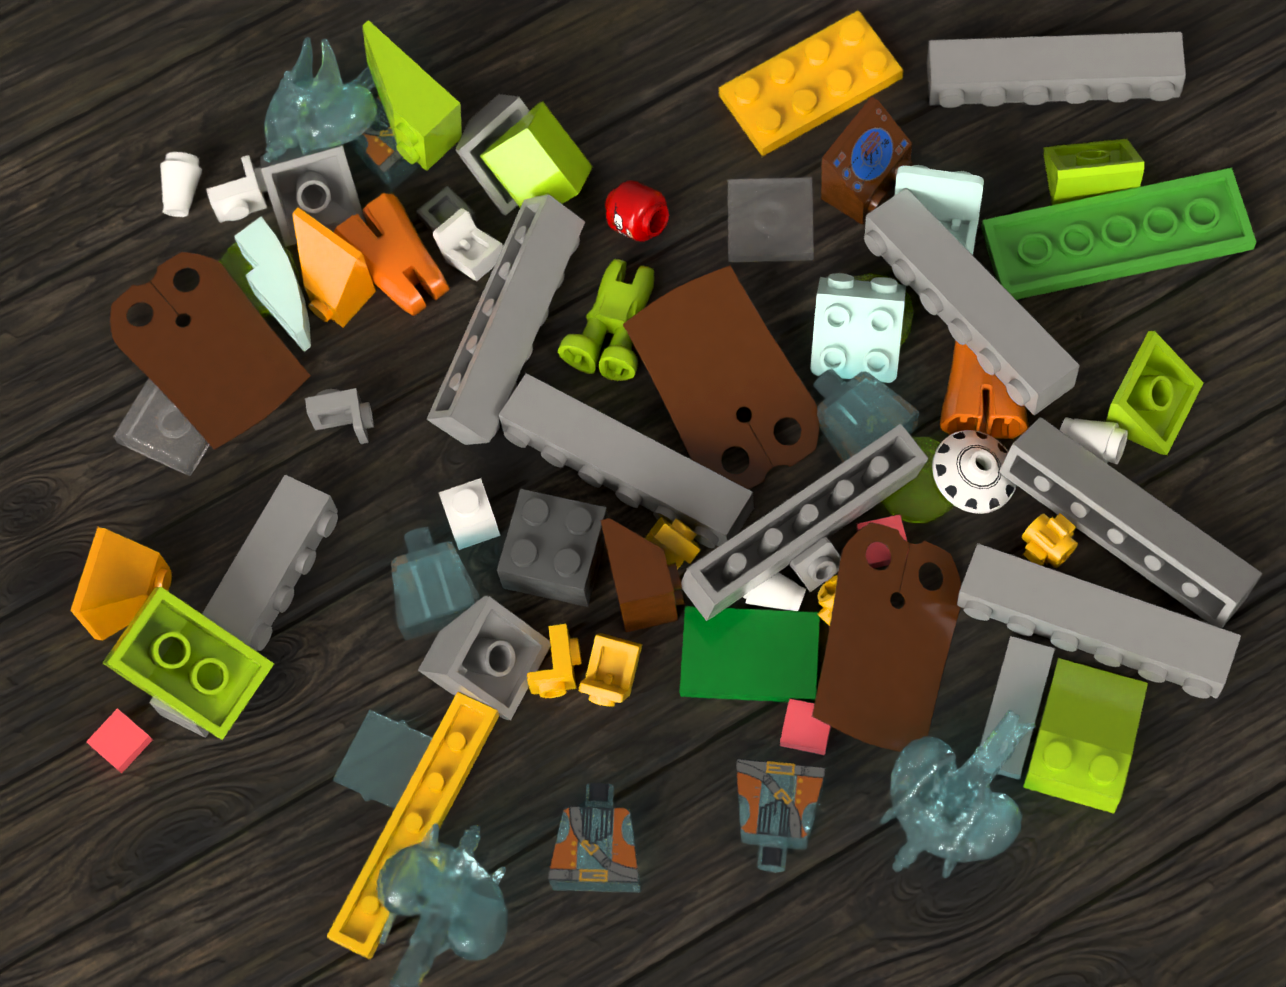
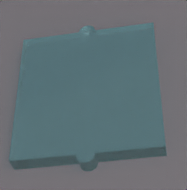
M369 710L333 780L360 793L365 801L373 799L395 809L432 737L408 727L405 720L396 722Z

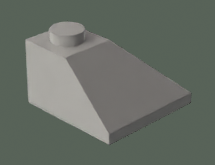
M498 94L468 121L455 151L501 213L507 215L518 204L480 155L523 118L529 110L520 97Z
M342 144L298 145L260 156L261 171L285 247L297 244L292 214L297 207L332 232H334V229L339 224L355 214H358L365 222Z
M484 596L439 631L418 671L449 693L456 695L459 692L498 710L499 717L511 720L529 687L527 673L538 671L551 644L547 638L490 596Z

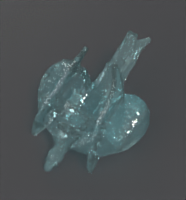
M306 37L297 63L291 71L284 73V78L281 79L279 88L274 94L267 110L265 119V138L267 144L265 149L267 153L264 154L263 159L266 162H271L273 159L278 160L279 156L283 155L289 147L295 148L296 146L301 147L303 154H308L312 149L335 147L351 142L362 135L374 122L378 109L373 95L369 92L375 85L369 66L357 78L353 79L351 83L342 84L334 52L327 39H323L321 41L322 66L317 76L312 78L311 39Z
M1008 710L986 739L983 746L977 747L975 753L960 769H957L956 756L952 749L939 738L924 736L911 741L902 749L896 758L891 774L890 792L892 807L880 819V822L885 824L897 817L907 834L906 838L908 841L906 845L902 846L898 855L894 856L897 860L893 863L894 871L900 872L903 867L909 868V864L916 860L920 852L927 851L935 856L946 859L942 874L944 878H948L958 862L966 863L991 859L1004 852L1014 842L1021 830L1022 814L1019 806L1011 797L1003 793L991 792L988 784L991 783L993 777L1000 771L1003 764L1012 756L1016 745L1028 731L1035 727L1034 723L1017 724L1020 716L1014 714L1012 710Z
M434 823L422 842L398 849L386 860L380 869L377 879V898L389 912L380 943H386L397 915L414 916L421 913L415 932L409 939L410 947L407 949L389 983L391 987H420L422 979L429 972L435 957L449 948L456 955L466 960H484L498 951L503 944L508 930V910L498 882L505 874L506 868L502 866L490 874L474 859L473 852L477 849L478 842L481 839L479 826L473 825L470 830H465L458 848L438 842L439 826L437 823Z

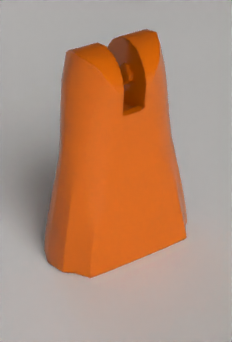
M383 193L363 208L367 225L358 214H355L334 229L336 235L363 254L373 283L410 315L416 316L427 307L423 298L414 287L416 284L420 283L435 300H438L450 290L442 272L421 241L397 196Z
M955 340L952 367L940 418L941 430L949 435L959 431L974 430L986 433L993 438L1014 439L1022 435L1029 428L1025 406L1016 404L1009 396L1006 386L997 376L986 373L980 366L976 354L966 344L961 345Z

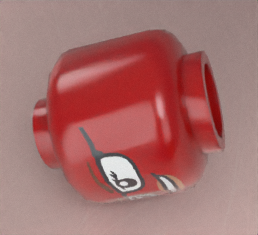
M629 180L620 184L609 193L605 202L608 225L614 231L634 241L644 242L658 236L666 227L669 219L666 199L662 193L638 181Z

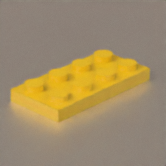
M858 10L720 86L719 96L763 157L903 78V69Z

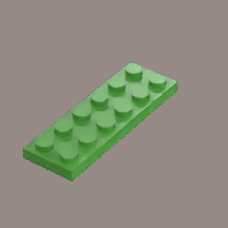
M1232 168L982 220L981 227L996 280L1015 300L1254 250L1256 239Z

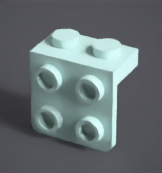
M922 165L900 166L896 176L895 195L907 188L973 255L984 179L965 171L948 172L929 169Z
M842 273L830 274L828 278L820 277L816 298L811 372L816 376L824 377L831 376L834 378L893 382L897 377L906 286L898 284L894 279L885 277L874 278L871 282L854 280L853 276Z

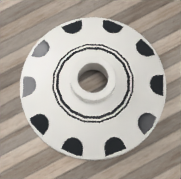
M974 430L953 433L945 438L935 451L932 461L935 483L949 502L964 511L978 514L996 511L1010 500L1016 488V484L999 473L1008 450L998 440L986 433ZM975 461L979 462L985 470L979 469Z

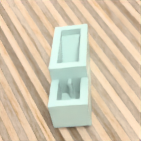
M259 217L234 236L242 255L254 268L246 274L247 280L256 297L305 352L311 347L310 323L305 299L291 263L278 238L264 219Z

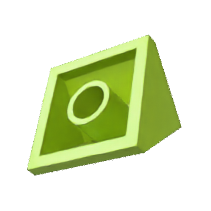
M539 102L480 155L520 208L524 200L548 194L563 204L579 194L593 168L543 102Z
M1128 139L1043 147L1052 205L1140 187L1144 173V161Z
M1148 331L1110 405L1106 422L1118 423L1119 428L1127 430L1128 440L1159 454L1168 455L1203 385V381L1155 331Z

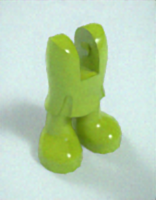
M614 259L607 267L601 280L595 304L586 316L588 323L583 333L568 334L561 341L558 349L561 359L577 370L588 374L595 372L599 361L601 375L609 380L616 381L634 378L637 371L638 358L632 351L633 342L623 324L645 308L654 285V270L646 266L638 268L632 285L623 283L626 262L620 259ZM606 333L614 334L610 345L603 351L600 358L601 347Z

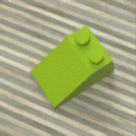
M368 20L362 25L367 64L396 140V148L410 164L417 162L428 171L461 139L460 102Z
M161 586L154 588L102 662V664L221 740L226 736L274 665L273 662Z
M1058 658L1023 788L1114 813L1121 800L1148 683Z

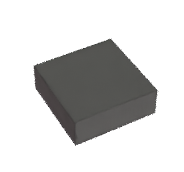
M446 186L416 211L418 218L432 232L461 208L470 213L473 221L476 220L475 212L449 186Z

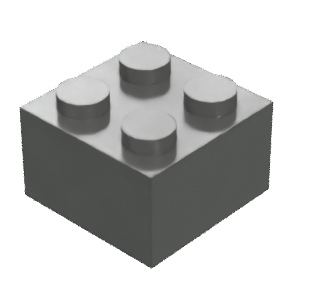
M520 489L497 568L502 587L508 590L588 607L605 547L601 520L608 518L607 508Z

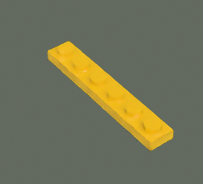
M459 692L456 693L327 935L331 941L371 960L500 716L498 710Z

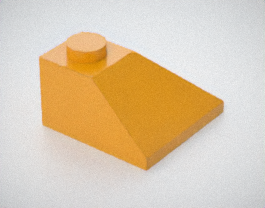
M297 207L292 214L303 283L310 299L308 306L321 320L328 322L332 319L341 327H344L376 292L365 259L359 250Z
M97 527L70 611L94 639L103 641L130 624L154 588L161 586L169 591L172 580L170 567L159 552L108 529Z

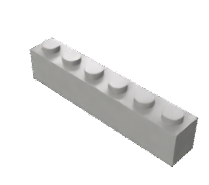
M1182 32L929 40L927 60L929 105H941L947 108L958 107L962 104L999 106L1003 103L1025 102L1029 105H1039L1050 101H1067L1079 104L1088 100L1124 102L1129 99L1142 98L1165 101L1173 97H1180L1186 77Z
M907 188L866 215L864 240L869 250L877 257L882 256L891 265L893 273L899 282L905 286L910 285L920 296L925 309L932 315L937 314L948 325L952 337L959 344H966L976 354L983 370L989 375L995 374L1006 386L1009 396L1016 404L1024 405L1033 415H1036L1075 386L1079 364Z
M549 194L523 201L426 419L464 445L490 443V440L498 432L501 424L499 413L517 387V378L523 364L527 362L532 354V344L536 334L548 317V307L553 295L564 280V270L569 258L579 246V235L585 221Z
M527 373L499 413L504 436L516 446L526 448L529 445L540 451L541 456L550 464L559 468L566 465L578 471L579 477L586 483L600 488L601 485L610 488L616 492V496L625 504L634 508L641 505L653 511V515L657 520L663 517L672 524L675 518H677L696 532L697 535L694 539L706 547L715 548L716 545L719 547L737 535L754 509L752 491Z
M1041 417L1012 444L999 470V473L1056 514L1061 513L1078 530L1213 626L1222 628L1244 603L1263 574Z
M899 424L688 567L681 581L682 590L704 619L708 621L784 569L795 557L823 537L829 538L916 478L928 457L902 424Z
M284 475L202 615L255 651L263 650L270 640L272 634L271 626L279 612L283 613L288 609L293 600L295 584L301 574L306 575L312 568L316 559V548L322 538L330 536L336 526L338 510L331 496ZM152 697L149 702L161 716L205 738L209 734L208 731L156 698Z
M978 543L960 588L957 602L959 607L964 608V612L975 619L987 621L992 618L1006 623L1007 627L1017 634L1032 636L1034 633L1051 639L1050 642L1062 650L1076 651L1079 649L1091 653L1102 664L1112 667H1119L1122 664L1138 670V674L1147 680L1158 683L1167 680L1181 685L1186 693L1198 698H1209V696L1218 698L1225 685L1241 637L1239 634Z

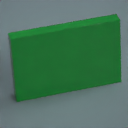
M685 606L680 697L789 702V699L815 703L819 612L725 608L706 621L696 607Z

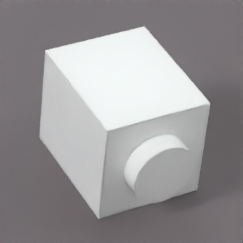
M481 478L439 492L459 550L500 536Z

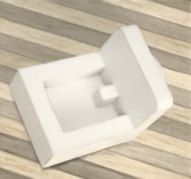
M249 155L241 157L247 177L206 189L219 223L227 220H240L249 213L267 208L263 192L268 190L261 167L254 168Z
M463 208L459 209L433 232V236L445 261L475 281H478L495 266L503 248L502 243L476 228L470 213Z

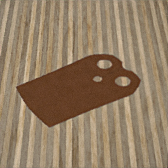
M180 252L156 267L157 272L150 282L138 286L132 285L111 304V334L116 345L168 397L215 450L269 416L311 375L275 334L219 261L196 253ZM183 268L194 269L200 276L198 286L189 292L179 291L173 284L175 274ZM143 302L149 304L153 309L152 320L147 325L141 327L131 325L127 320L129 308L136 303ZM178 314L190 315L191 323L186 327L177 326L176 318Z
M730 265L674 288L623 324L658 389L691 460L746 489H750L764 482L767 472L778 465H788L791 467L816 450L819 435L818 407L769 332ZM740 407H747L751 410L752 418L749 423H742L737 420L736 412ZM785 417L795 419L801 427V436L792 445L779 443L773 433L776 422ZM733 446L743 448L749 456V465L740 474L727 472L721 462L724 451Z
M872 522L857 531L846 543L840 558L828 639L812 717L865 743L898 752L924 756L937 694L960 611L957 602L962 585L957 567L949 552L925 540L920 544L910 543L909 545V542L900 535L899 530ZM873 542L883 543L890 551L891 562L884 570H875L867 562L866 550ZM924 563H934L942 571L943 582L937 590H927L920 583L918 577L919 570ZM895 592H899L904 597L905 604L900 609L894 608L890 602V597Z

